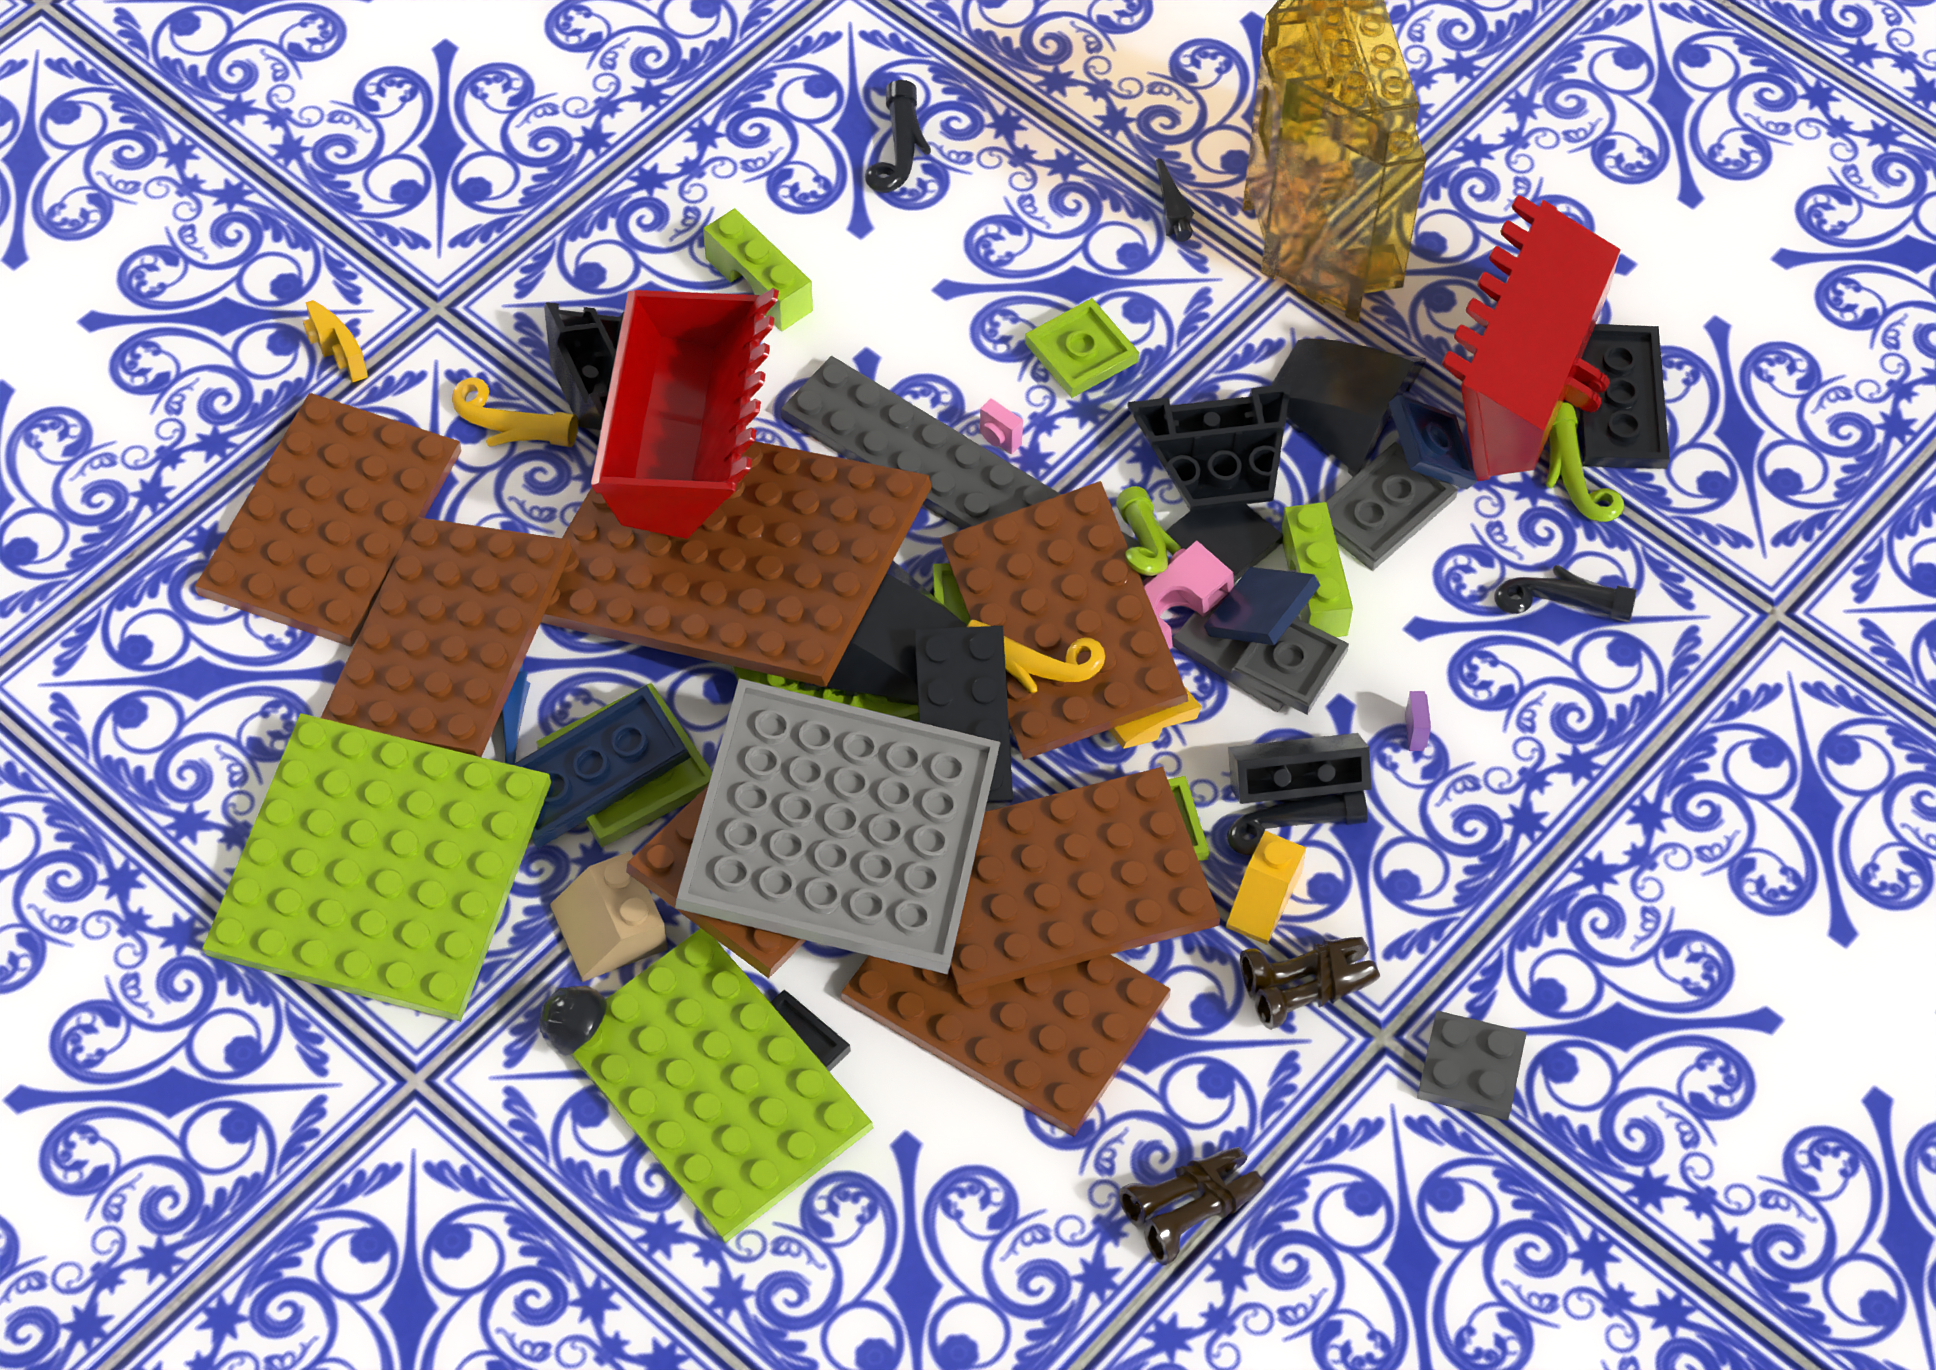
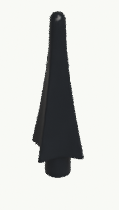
M1158 158L1155 161L1162 192L1166 236L1175 233L1178 241H1187L1191 238L1192 232H1194L1190 222L1195 213L1175 185L1164 160Z

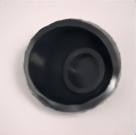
M571 986L556 990L542 1005L540 1018L538 1019L539 1029L546 1044L559 1055L568 1056L573 1054L589 1041L597 1031L606 1012V999L598 990L589 986Z

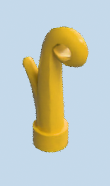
M469 377L460 381L453 390L452 403L454 410L462 418L470 423L502 432L488 437L486 444L489 447L508 442L530 440L550 441L553 445L572 447L576 441L578 434V417L576 414L564 412L542 414L485 408L483 406L488 399L489 388L484 380L477 377ZM478 391L473 400L466 402L468 393Z
M972 620L967 627L990 625L979 622L977 620ZM1004 636L1006 671L1014 676L1028 692L1033 694L1037 692V685L1029 673L1062 682H1080L1090 679L1100 671L1104 664V648L1098 641L1092 638L1084 637L1074 641L1067 650L1066 663ZM1081 652H1090V659L1086 663L1078 665L1077 656Z

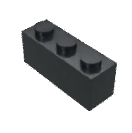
M1359 733L1228 747L1231 790L1240 804L1372 789L1369 746Z

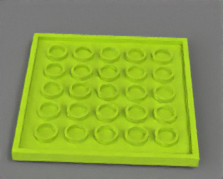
M300 713L202 950L206 956L461 1022L543 806L544 799L552 781L549 774Z

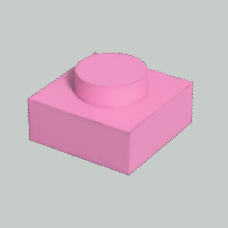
M990 398L980 408V433L991 445L1000 446L1012 455L1022 445L1023 420Z

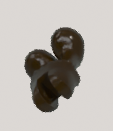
M1348 937L1338 940H1324L1322 944H1314L1313 950L1308 953L1274 963H1268L1265 955L1258 949L1251 948L1241 951L1240 965L1244 984L1250 998L1256 997L1255 1009L1263 1025L1270 1030L1278 1028L1286 1021L1288 1013L1316 1000L1319 1008L1328 1000L1333 1004L1341 997L1376 982L1380 978L1376 962L1367 960L1351 964L1367 954L1369 949L1364 938ZM1315 975V979L1285 990L1277 988L1295 980Z
M1240 1147L1223 1150L1201 1160L1189 1161L1187 1166L1175 1168L1176 1177L1155 1185L1130 1183L1119 1189V1200L1130 1222L1137 1227L1146 1223L1144 1229L1145 1241L1158 1263L1167 1265L1176 1259L1180 1252V1237L1189 1228L1215 1215L1222 1218L1226 1217L1229 1213L1234 1214L1265 1186L1258 1171L1249 1172L1227 1185L1223 1182V1178L1235 1172L1247 1160L1248 1156ZM1187 1195L1195 1199L1172 1211L1155 1216L1164 1207Z

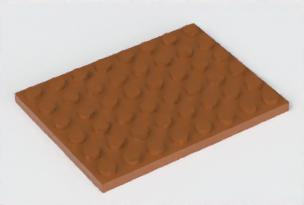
M754 441L741 456V458L747 456L752 459L750 471L737 484L736 491L688 539L621 526L601 493L596 494L591 487L562 537L563 539H568L572 552L540 623L826 687L932 487L930 478L926 474Z

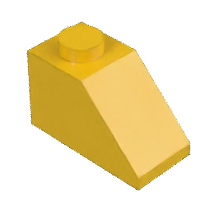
M1264 832L1245 871L1226 923L1227 929L1268 945L1302 874L1307 847L1270 832Z

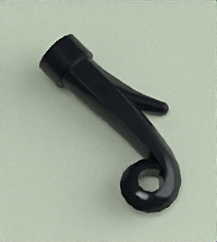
M896 80L886 86V107L890 110L895 165L887 162H878L866 170L865 181L876 192L889 193L905 183L912 169L915 144L925 155L931 153V147L924 138L917 119V87L914 83L907 80ZM887 174L889 177L881 178L878 175Z
M1555 565L1553 573L1560 579L1517 577L1502 583L1494 593V600L1497 606L1509 614L1525 612L1531 607L1533 597H1538L1611 615L1610 619L1630 622L1637 589L1617 585V588L1603 586L1581 578L1560 565ZM1514 595H1517V596H1519L1521 599H1517V600H1516V599H1512V598H1510V597H1512V596H1514Z
M1364 790L1277 800L1283 803L1247 813L1233 822L1227 833V841L1229 846L1237 853L1253 855L1265 829L1345 822L1346 825L1367 823L1368 815ZM1248 833L1255 838L1247 840L1242 837Z

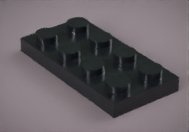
M1595 324L1581 359L1599 369L1601 373L1604 372L1607 378H1609L1610 383L1606 391L1597 393L1602 401L1598 411L1595 410V412L1592 411L1590 413L1580 408L1583 466L1667 469L1670 457L1659 326Z
M1003 625L915 629L919 722L1000 742L987 804L1012 802L1013 787Z

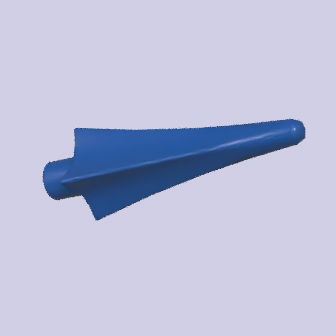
M523 663L502 709L505 763L511 765L516 763L519 731L531 684L527 681L528 671H523Z

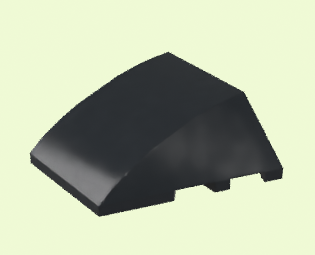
M546 302L544 311L550 366L572 413L578 417V426L601 430L624 312L620 317L599 315L595 308L584 307L583 312L559 310V304Z
M1301 339L1295 344L1271 386L1292 383L1286 422L1299 433L1306 432L1321 445V451L1328 457L1334 455L1348 467V473L1354 477L1365 468L1375 451L1379 435L1392 415L1388 402L1398 394L1403 395L1405 391L1409 392L1425 365L1426 358L1395 354L1337 340Z
M1292 383L1251 388L1249 397L1170 405L1169 397L1128 402V409L1190 511L1273 501Z
M892 561L827 686L824 687L805 682L804 687L806 690L819 691V687L845 690V695L856 697L859 693L885 696L887 701L918 705L915 629L967 627L968 625L954 615L895 561Z

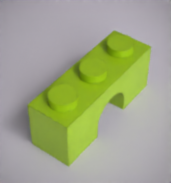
M733 208L703 228L705 257L730 283L743 275L750 284L754 295H762L772 288L779 290L777 302L765 316L770 315L774 317V325L781 332L813 311L812 281L736 208Z
M1327 503L1285 507L1281 533L1284 535L1282 545L1288 569L1296 570L1299 573L1314 574L1320 584V587L1299 613L1302 621L1334 637L1348 636L1353 605Z

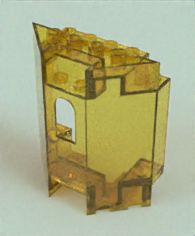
M1278 0L1265 15L1242 211L1255 209L1265 243L1261 273L1272 279L1279 276L1296 285V291L1322 305L1328 302L1344 310L1345 317L1356 323L1359 322L1363 293L1403 288L1426 165V157L1416 130L1419 102L1384 0Z

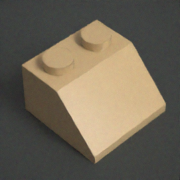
M631 851L589 866L550 904L552 913L582 982L667 950L664 923L649 889L626 873L627 862L634 857Z

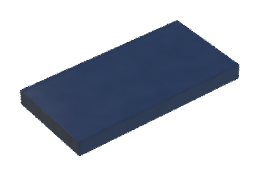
M647 685L513 764L547 773L552 781L531 835V839L537 849L587 820V817L598 814L691 758L687 748Z

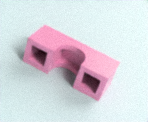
M1195 541L1187 549L1178 550L1170 558L1168 568L1157 576H1149L1142 582L1169 649L1173 647L1171 627L1160 618L1164 611L1174 606H1185L1205 617L1219 606L1234 588L1233 572L1198 541Z

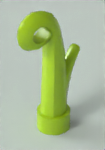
M1562 403L1549 434L1550 465L1546 486L1552 489L1561 473L1572 502L1582 514L1598 522L1612 521L1622 514L1624 500L1618 492L1609 488H1601L1588 493L1576 429L1578 421L1574 406L1570 403ZM1604 500L1608 501L1611 505L1600 507L1596 503Z
M1138 486L1126 488L1118 495L1116 506L1124 522L1130 525L1141 547L1127 549L1125 559L1129 566L1140 574L1148 576L1160 574L1168 568L1167 551L1174 555L1181 547L1164 531L1153 514L1154 506L1147 491Z

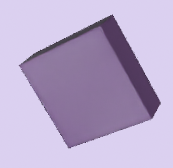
M1425 691L1409 692L1405 710L1409 751H1424L1427 748L1431 721L1428 697Z

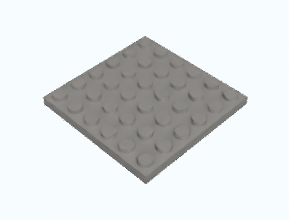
M739 679L677 895L675 908L948 974L1000 742Z

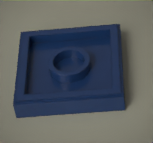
M1399 394L1388 402L1410 470L1464 489H1469L1477 482V477L1455 414Z
M1249 567L1204 624V627L1210 637L1275 645L1320 587V584L1314 574Z

